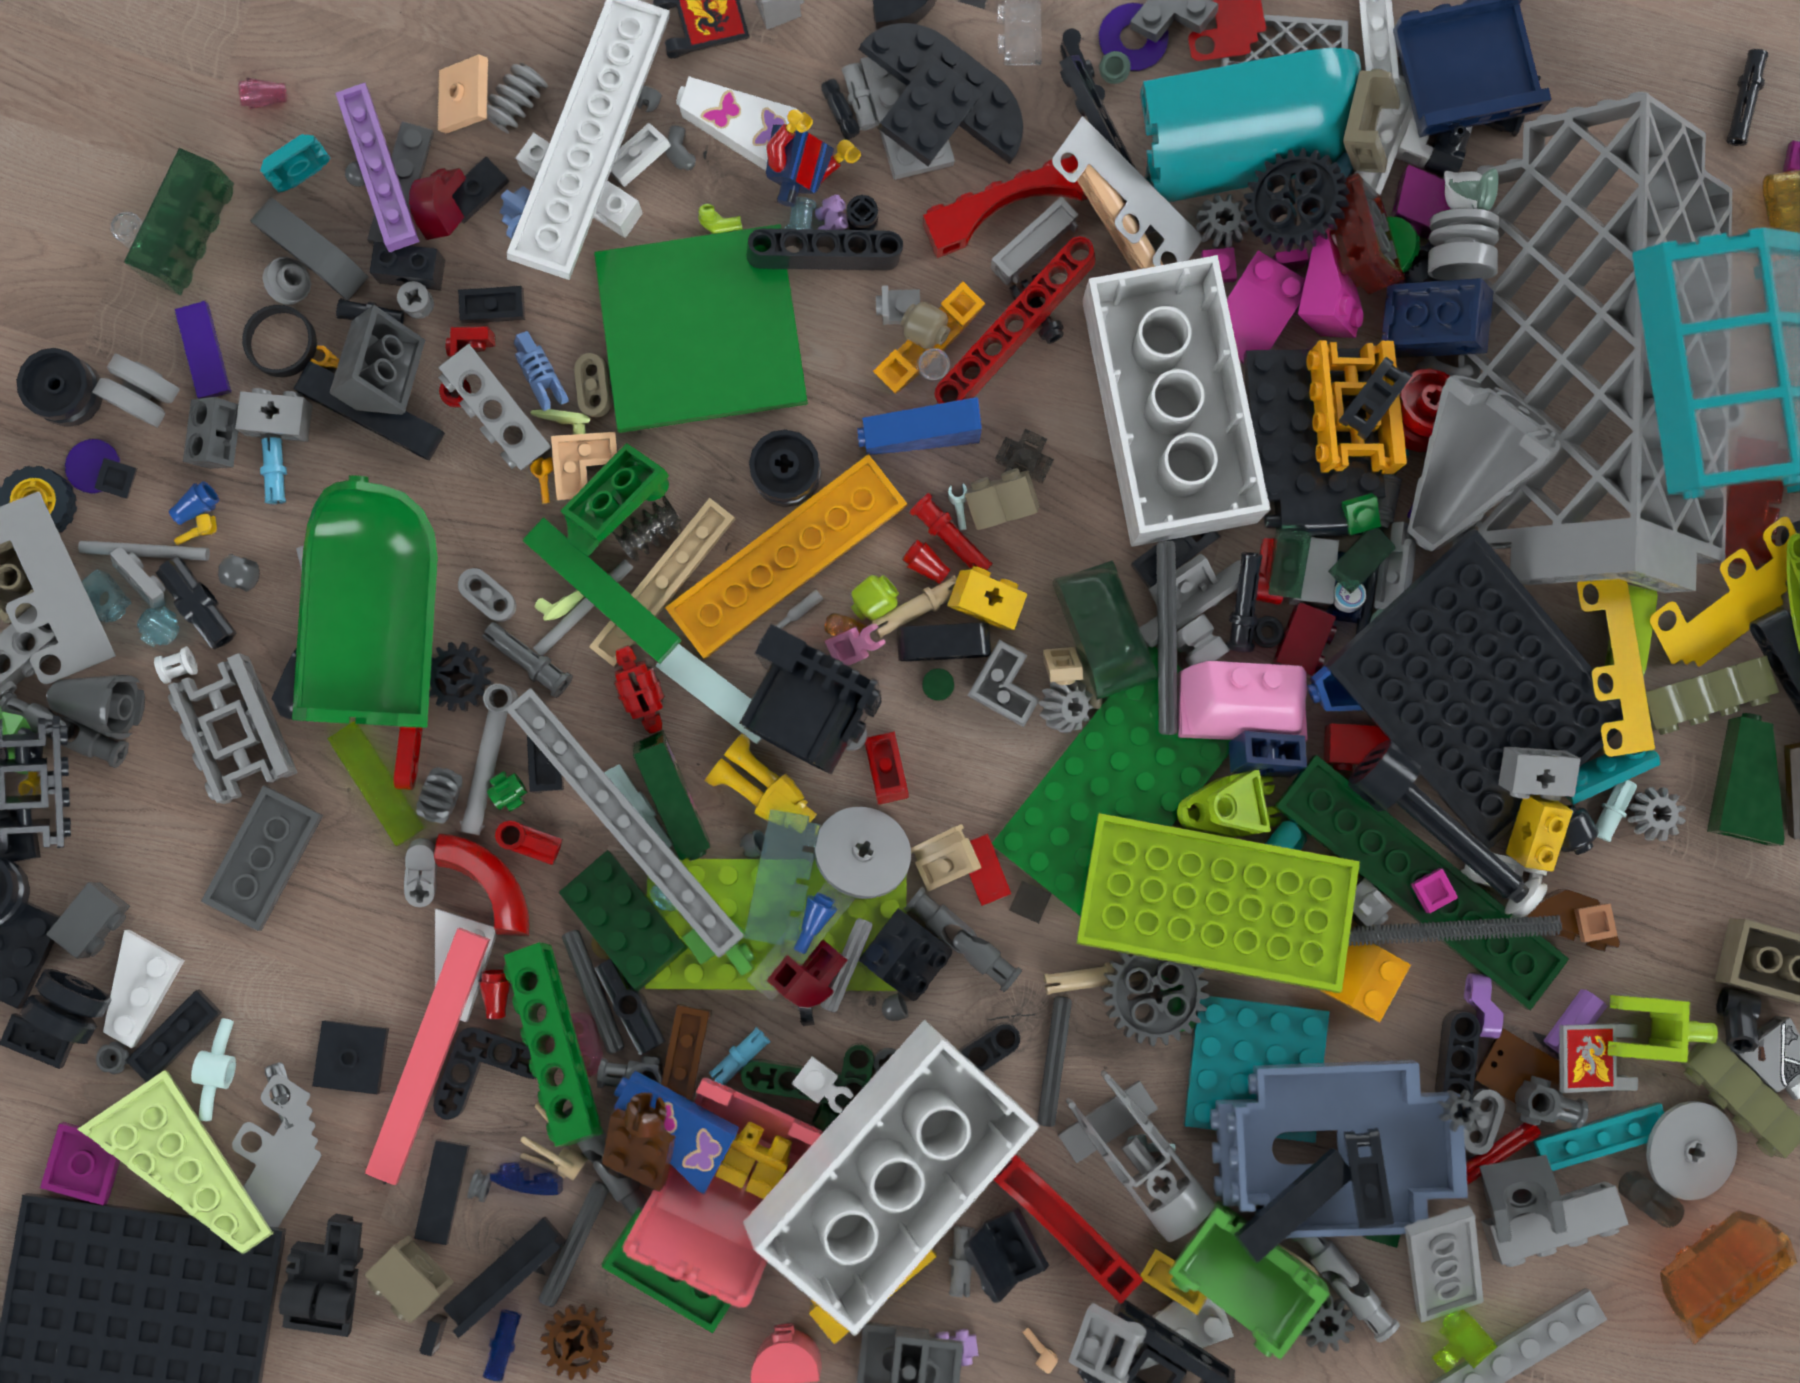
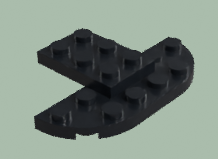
M898 23L882 27L871 33L860 44L858 50L907 86L882 119L877 129L928 167L959 126L1010 164L1022 141V114L1018 102L1009 87L994 73L939 32L918 24Z

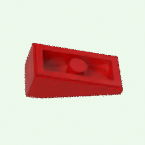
M895 731L867 737L865 748L878 804L909 798Z
M985 834L970 840L981 868L969 873V877L981 906L1011 895L989 835Z

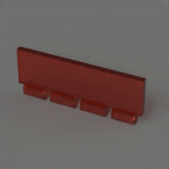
M1739 436L1737 438L1732 471L1788 463L1789 450L1777 449V442ZM1767 480L1730 486L1726 508L1725 559L1739 549L1747 551L1754 567H1759L1760 562L1768 563L1773 559L1763 539V533L1769 526L1779 520L1781 509L1768 506L1769 504H1782L1784 490L1782 480ZM1778 527L1773 530L1772 535H1777ZM1771 539L1772 543L1775 545L1776 540ZM1741 558L1731 561V563L1746 565L1745 561Z

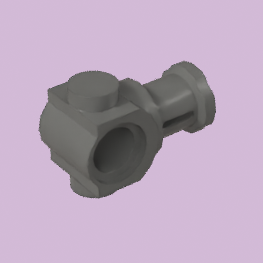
M642 1055L641 1062L630 1060L627 1065L609 1063L607 1059L602 1058L598 1070L597 1088L603 1089L604 1086L618 1087L622 1078L629 1079L634 1071L641 1074L643 1071H651L655 1074L657 1083L661 1084L663 1077L661 1057Z
M1531 1076L1530 1081L1524 1080L1523 1085L1515 1094L1516 1112L1521 1114L1520 1121L1540 1126L1541 1120L1551 1123L1562 1120L1569 1122L1574 1128H1581L1585 1124L1589 1112L1586 1100L1581 1098L1573 1100L1563 1097L1562 1092L1550 1088L1552 1081ZM1536 1094H1539V1103L1533 1108L1532 1099Z

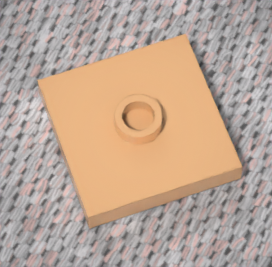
M478 54L439 70L438 131L447 134L487 119V57Z

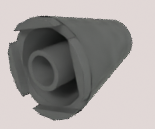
M130 675L57 680L48 689L46 696L49 707L53 711L110 738L120 740L128 738L132 734L128 733L133 725L138 726L140 724L145 709L144 690L138 689L136 682L140 681Z

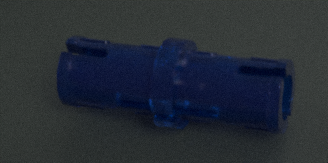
M501 1309L494 1338H490L489 1347L491 1349L482 1377L491 1381H503L510 1353H513L516 1344L514 1339L522 1314L509 1309Z

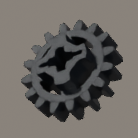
M448 642V651L437 647L436 650L439 656L437 658L432 657L430 687L432 689L429 691V698L438 696L436 705L439 707H443L448 702V710L455 712L457 705L464 712L468 711V703H472L476 707L480 706L478 697L484 695L485 686L494 684V682L487 679V675L492 674L494 669L484 666L490 659L485 655L478 658L480 649L474 646L469 651V645L466 642H462L459 649H457L455 643ZM452 658L451 663L441 667L448 659ZM469 658L475 663L478 674L473 673L470 669L471 662ZM460 672L470 679L458 680L456 682L446 675L459 674ZM438 679L442 680L447 686V695L441 690ZM472 686L475 687L471 693L464 696V692L466 690H468Z

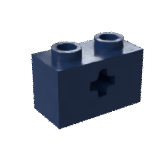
M1244 731L1229 741L1230 773L1240 774L1259 770L1261 776L1291 778L1307 768L1305 736Z

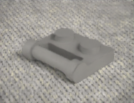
M1092 1303L1086 1311L1068 1362L1104 1383H1127L1129 1379L1127 1372L1138 1344H1141L1144 1340L1146 1329L1141 1324L1129 1323ZM1116 1335L1125 1339L1117 1363L1112 1368L1106 1365Z

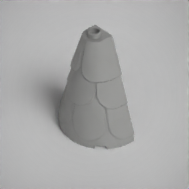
M1455 375L1449 376L1446 385L1442 388L1433 433L1429 438L1422 477L1418 478L1408 527V533L1425 550L1435 551L1443 548L1484 517L1485 512L1512 494L1517 486L1549 463L1560 448V441L1553 439L1556 431L1538 412L1518 398L1497 387L1494 390L1481 388V381Z

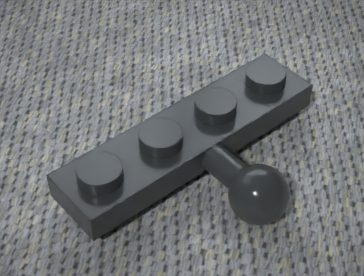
M402 121L391 158L411 215L409 206L410 188L414 180L421 179L434 133L431 129ZM358 161L351 162L345 169V178L351 185L362 187L365 185ZM374 214L367 240L374 244V241L384 243Z

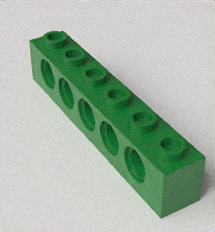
M538 942L505 954L504 974L508 982L512 984L514 992L512 1004L516 1013L520 1014L523 1025L520 1030L521 1037L530 1051L529 1067L532 1075L538 1081L540 1089L538 1091V1100L542 1109L546 1111L549 1123L546 1125L549 1139L554 1142L555 1147H564L603 1134L552 945ZM535 974L538 982L536 987L531 990L529 979ZM542 1005H544L546 1009V1016L540 1022L537 1017L538 1009ZM552 1037L555 1041V1047L551 1053H548L546 1042ZM560 1068L564 1077L561 1084L557 1085L554 1075ZM567 1100L572 1104V1113L568 1118L563 1113V1106Z

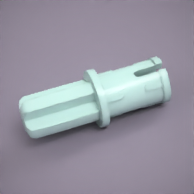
M1626 780L1615 785L1607 803H1602L1601 806L1604 809L1595 825L1599 832L1598 838L1611 842V838L1621 818L1627 816L1625 811L1637 789V785L1634 782Z

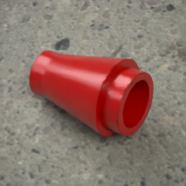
M919 540L912 544L902 558L907 563V568L934 580L938 584L945 579L951 570L926 542L921 543Z
M504 969L482 971L481 979L478 980L486 1010V1018L506 1017V1005L510 989V983L505 977Z

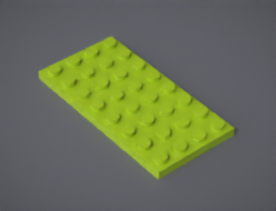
M1099 813L1076 944L1341 993L1360 861Z
M689 859L681 860L682 864L726 915L747 932L738 944L745 943L755 956V959L751 961L755 968L741 976L726 953L720 958L715 955L704 964H700L688 947V949L647 983L645 989L776 990L766 980L786 955L803 964L822 939L842 954L858 918L872 923V929L860 955L861 957L898 908L906 913L904 908L906 907L907 874L900 885L890 893L877 898L862 899L848 896L832 887L821 875L816 860L696 859L689 861ZM647 875V897L686 944L682 937L693 930V927ZM816 893L824 894L834 900L833 906L837 908V912L820 932L813 937L806 954H802L796 951L794 946L802 932L801 927L807 897L809 895L815 896ZM859 960L846 988V991H897Z

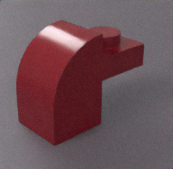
M445 168L438 169L429 177L414 180L409 192L411 214L426 240L450 236L464 219V215L452 197L466 179L460 168L450 170Z
M822 939L803 964L786 955L766 981L793 1004L803 1008L813 1007L827 1000L835 992L828 985L848 960Z

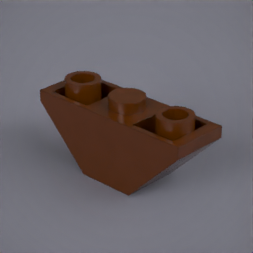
M1557 889L1545 895L1537 907L1524 918H1534L1535 916L1538 918L1542 916L1543 918V916L1553 915L1556 917V915H1559L1562 930L1560 935L1556 931L1555 936L1574 941L1575 936L1580 938L1574 909L1600 905V902L1597 899L1568 889ZM1616 936L1586 942L1585 946L1605 952L1607 947L1619 948L1620 940Z

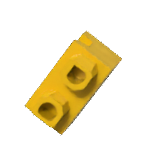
M748 1122L740 1135L737 1134L715 1176L742 1189L755 1160H757L758 1164L745 1191L764 1199L785 1174L790 1162L788 1156L792 1142L776 1135L770 1149L758 1144L764 1129L752 1122Z

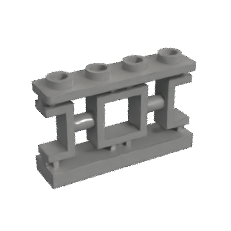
M241 653L227 658V662L217 664L223 679L198 690L194 679L187 677L179 683L173 682L168 685L171 693L168 695L169 703L175 712H179L183 723L180 724V729L183 736L192 743L195 751L192 754L194 763L200 771L203 770L207 780L205 783L206 792L212 800L221 804H227L232 802L234 798L242 797L236 781L261 770L266 782L270 783L276 782L282 777L287 778L298 773L249 656ZM238 684L245 701L237 700L226 705L221 691ZM209 697L214 711L198 718L191 701L198 702ZM237 712L248 738L222 748L212 723ZM263 743L269 760L262 759L251 764L246 749ZM233 755L239 770L222 777L216 760L221 761Z

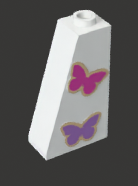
M688 77L686 86H681L677 95V105H679L684 119L765 171L768 160L766 145L771 139L773 125H788V113L793 109H797L692 77Z

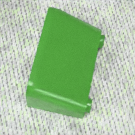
M1217 1200L1211 1213L1201 1222L1170 1268L1169 1273L1173 1276L1171 1281L1186 1293L1189 1289L1195 1292L1197 1290L1252 1332L1253 1337L1256 1339L1254 1346L1269 1358L1275 1355L1281 1360L1329 1296L1328 1286L1321 1277L1280 1245L1276 1246L1260 1262L1252 1261L1234 1236L1248 1221L1229 1206H1224L1221 1201Z

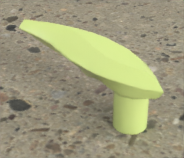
M553 409L531 411V415L542 419L556 421L559 424H572L573 435L586 434L585 423L590 421V418L582 413Z
M576 590L570 595L562 597L554 604L540 598L535 603V609L544 614V620L558 619L578 605L584 596Z

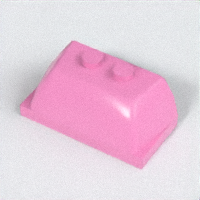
M1206 661L1180 671L1177 674L1178 737L1232 740L1244 731L1302 735L1305 736L1306 742L1307 721L1305 701L1307 685L1305 669L1302 666Z

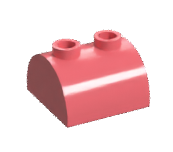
M786 1323L774 1326L775 1332L770 1334L758 1349L751 1371V1383L819 1382L822 1361L818 1346L807 1334L795 1330L794 1324Z

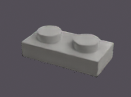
M120 546L110 553L113 567L154 611L165 605L163 593L165 588L157 577L154 575L149 577L142 570L144 565L133 552L127 554Z

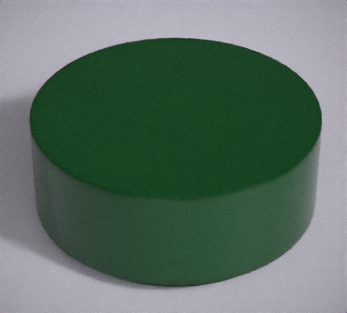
M932 669L923 678V692L933 701L946 700L954 690V679L944 669Z

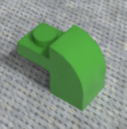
M733 922L744 935L747 933L740 925ZM694 929L682 937L700 964H704L716 955ZM736 943L726 952L741 976L755 968L751 962L755 959V956L745 943L741 945Z

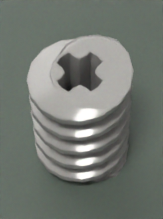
M520 63V65L513 64L510 68L513 75L506 74L503 77L505 85L498 84L495 88L498 95L490 94L488 97L491 105L487 104V119L507 134H509L506 128L507 125L515 128L519 126L513 118L515 115L525 118L526 115L521 106L524 105L529 108L534 106L528 97L530 95L538 99L541 97L536 89L537 85L545 89L548 87L545 80L524 63Z

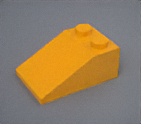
M1357 941L1356 946L1352 942V946L1348 944L1342 992L1319 991L1364 1017L1380 1023L1411 964L1375 944L1370 945V942L1368 945H1366V942L1362 945L1360 941V946H1358Z

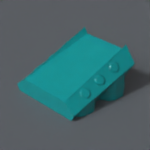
M301 134L263 159L260 172L272 183L278 193L295 188L322 170V167L330 161V156L314 135Z

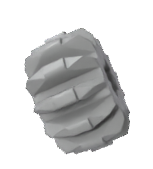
M1075 681L1070 685H1059L1056 682H1050V689L1042 690L1045 698L1037 703L1043 706L1044 709L1039 716L1046 719V725L1049 728L1068 733L1072 730L1082 729V721H1090L1087 712L1094 707L1088 704V701L1093 694L1086 691V685L1082 682Z
M1648 787L1645 789V794L1640 792L1634 795L1637 804H1629L1627 808L1635 812V816H1630L1627 821L1629 823H1638L1634 829L1636 834L1644 833L1645 840L1653 841L1655 838L1659 841H1667L1668 834L1674 836L1680 833L1676 824L1681 825L1686 822L1684 818L1679 817V812L1685 811L1686 807L1683 805L1676 806L1679 795H1669L1668 789L1665 787H1661L1658 790L1654 787ZM1655 808H1658L1660 814H1657V816H1660L1659 820H1655L1653 814H1656V812H1653Z

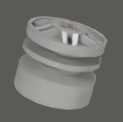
M1472 208L1452 209L1433 215L1430 219V229L1432 232L1429 235V240L1436 247H1433L1428 254L1429 276L1440 281L1474 278L1486 280L1494 277L1498 273V250L1492 245L1499 240V233L1497 231L1500 224L1499 216L1491 211Z

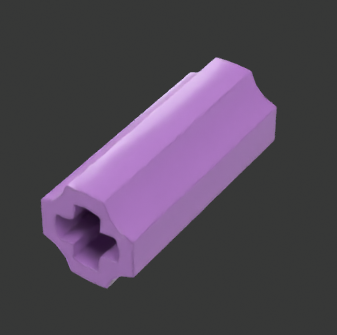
M1581 989L1546 1036L1544 1042L1560 1054L1559 1025L1595 1024L1607 1008V1005L1586 989Z

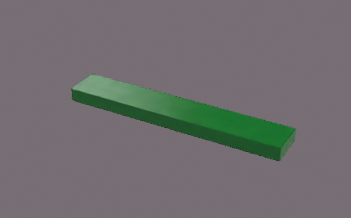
M544 517L522 540L659 664L682 641L593 560L567 541V537Z

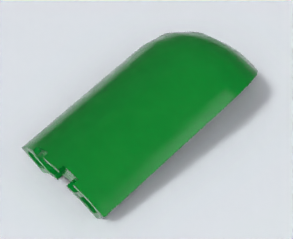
M349 475L348 481L335 482L325 488L315 502L307 523L302 557L292 720L350 724V717H356L355 724L427 728L438 562L435 532L424 510L406 493L382 484L369 483V477Z

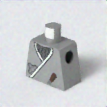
M1775 1016L1757 1029L1759 1046L1754 1052L1735 1054L1774 1092H1780L1785 1088L1792 1100L1800 1099V1035L1791 1018Z

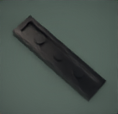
M1331 1148L1240 1228L1234 1236L1251 1260L1256 1263L1260 1262L1351 1180L1349 1166L1339 1152Z

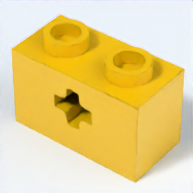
M973 566L971 570H960L947 606L999 629L1014 630L1027 593L1018 590L1019 585L1013 581L1001 578L999 582L990 578L991 572ZM986 592H987V595L992 598L990 602H989V598H988V597H985Z
M1530 794L1529 799H1522L1506 854L1525 868L1553 872L1573 810L1559 801L1541 798L1540 795Z

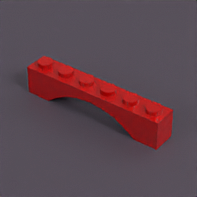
M1072 154V156L1061 160V166L1066 172L1073 173L1078 168V161ZM1051 159L1044 163L1040 169L1031 171V169L1023 170L1017 173L1014 179L1004 183L996 181L987 185L982 192L974 195L972 192H968L959 196L954 203L946 206L938 204L929 208L926 214L923 215V227L938 259L965 248L973 234L986 219L999 209L1015 201L1047 195L1068 197L1078 201H1084L1088 198L1078 181L1069 182L1053 166Z
M1017 1153L995 1176L993 1180L1041 1223L1120 1304L1144 1280L1141 1274Z

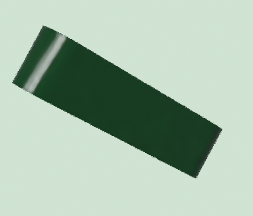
M855 1043L847 1049L842 1072L833 1071L838 1075V1078L833 1083L835 1086L846 1087L849 1083H858L863 1089L871 1080L874 1053L867 1044ZM855 1050H863L867 1053L869 1061L863 1067H856L850 1061V1054ZM753 1059L746 1064L741 1072L742 1083L749 1090L814 1101L798 1088L787 1089L780 1082L782 1073L793 1072L797 1076L804 1066L765 1059ZM758 1066L760 1067V1073L771 1075L772 1068L777 1069L774 1077V1087L768 1085L771 1081L769 1078H761L758 1083L753 1082V1076L748 1075V1072L753 1071ZM838 1094L835 1097L836 1103L847 1107L852 1099H849L844 1094ZM823 1097L820 1101L821 1103L829 1104L826 1097Z

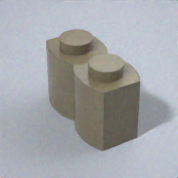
M1018 468L1003 472L999 480L989 481L988 477L975 480L970 483L971 488H968L965 493L977 530L1035 514L1040 508L1029 471L1020 472Z

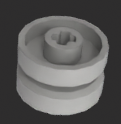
M115 353L107 368L112 375L123 381L122 385L108 378H100L93 393L158 428L166 413L163 408L150 401L151 397L166 404L172 403L180 389L162 378L161 374L151 368Z

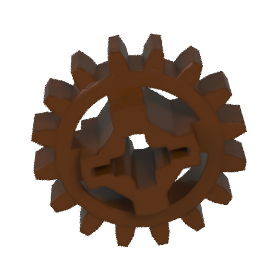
M582 1303L577 1311H574L573 1306L570 1304L565 1308V1315L557 1310L553 1315L556 1322L548 1320L544 1327L550 1333H543L540 1337V1341L548 1343L541 1350V1355L550 1354L551 1358L546 1365L550 1367L556 1364L558 1366L556 1375L560 1376L566 1370L569 1371V1380H573L577 1372H580L581 1377L586 1379L589 1375V1369L595 1373L599 1372L601 1366L598 1361L603 1363L608 1361L610 1356L604 1350H611L614 1346L613 1342L606 1340V1338L612 1335L613 1329H604L603 1325L608 1318L605 1316L597 1319V1308L587 1313L585 1304ZM572 1320L582 1321L581 1324L575 1326L564 1325V1323ZM592 1327L597 1333L598 1342L593 1339ZM583 1330L584 1333L581 1336L582 1340L579 1347H576L573 1353H571L574 1338ZM556 1341L561 1345L562 1355L557 1349ZM581 1357L588 1360L583 1363H573L574 1359Z

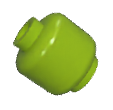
M870 575L851 592L854 602L851 609L862 621L866 618L870 621L876 620L896 608L899 592L886 576Z

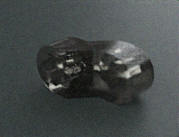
M1636 1170L1629 1171L1621 1177L1618 1184L1619 1193L1633 1205L1665 1228L1675 1227L1681 1222L1685 1211L1684 1206L1678 1200Z

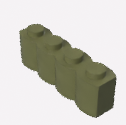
M1766 655L1647 691L1646 696L1652 731L1659 730L1660 735L1680 730L1678 723L1689 720L1690 726L1709 721L1708 714L1717 711L1720 712L1721 716L1741 711L1739 705L1749 701L1751 707L1771 702L1769 695L1779 693Z
M1718 1037L1714 1044L1698 1042L1688 1053V1062H1680L1686 1069L1683 1072L1684 1075L1695 1085H1704L1710 1093L1707 1096L1709 1100L1721 1110L1727 1108L1734 1116L1731 1119L1732 1122L1744 1133L1752 1132L1758 1140L1755 1144L1769 1157L1775 1155L1786 1159L1800 1144V1117L1772 1089L1764 1084Z

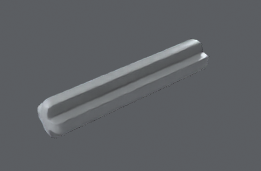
M861 918L856 920L842 952V955L848 961L830 982L829 987L835 992L821 1003L823 1009L830 1012L838 1010L872 929L871 922Z

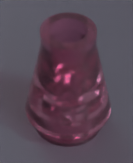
M247 77L246 80L239 81L241 106H249L251 110L272 104L287 102L286 84Z

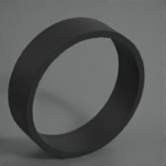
M270 305L258 310L249 318L243 330L242 345L247 358L262 372L274 377H289L303 371L308 361L314 358L317 337L311 323L299 311L286 305ZM279 313H288L301 318L308 331V344L302 357L293 365L283 369H269L259 365L253 355L251 345L257 326L267 317Z

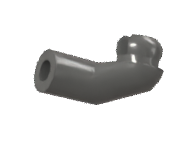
M672 125L668 135V142L671 147L666 150V156L676 168L690 171L695 166L696 158L693 154L688 153L683 146L686 130L683 127Z

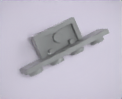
M1200 553L1176 570V631L1192 622L1207 609L1216 606L1223 598L1237 590L1241 566L1240 560L1215 575L1207 558ZM1155 584L1148 590L1157 605V584ZM1157 616L1136 630L1138 637L1149 647H1154L1158 644Z

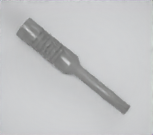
M815 589L795 607L790 609L787 617L776 626L782 629L791 621H797L821 602L823 597Z

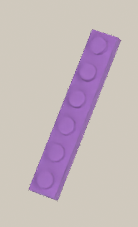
M366 83L336 92V97L386 248L389 252L420 242Z

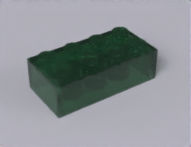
M179 148L124 263L146 281L181 296L183 290L192 282L193 269L197 261L201 260L206 252V242L211 232H214L219 225V215L224 205L228 204L233 196L234 183L214 162Z

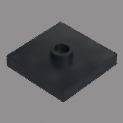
M323 1020L312 1086L375 1095L380 1094L389 1028Z

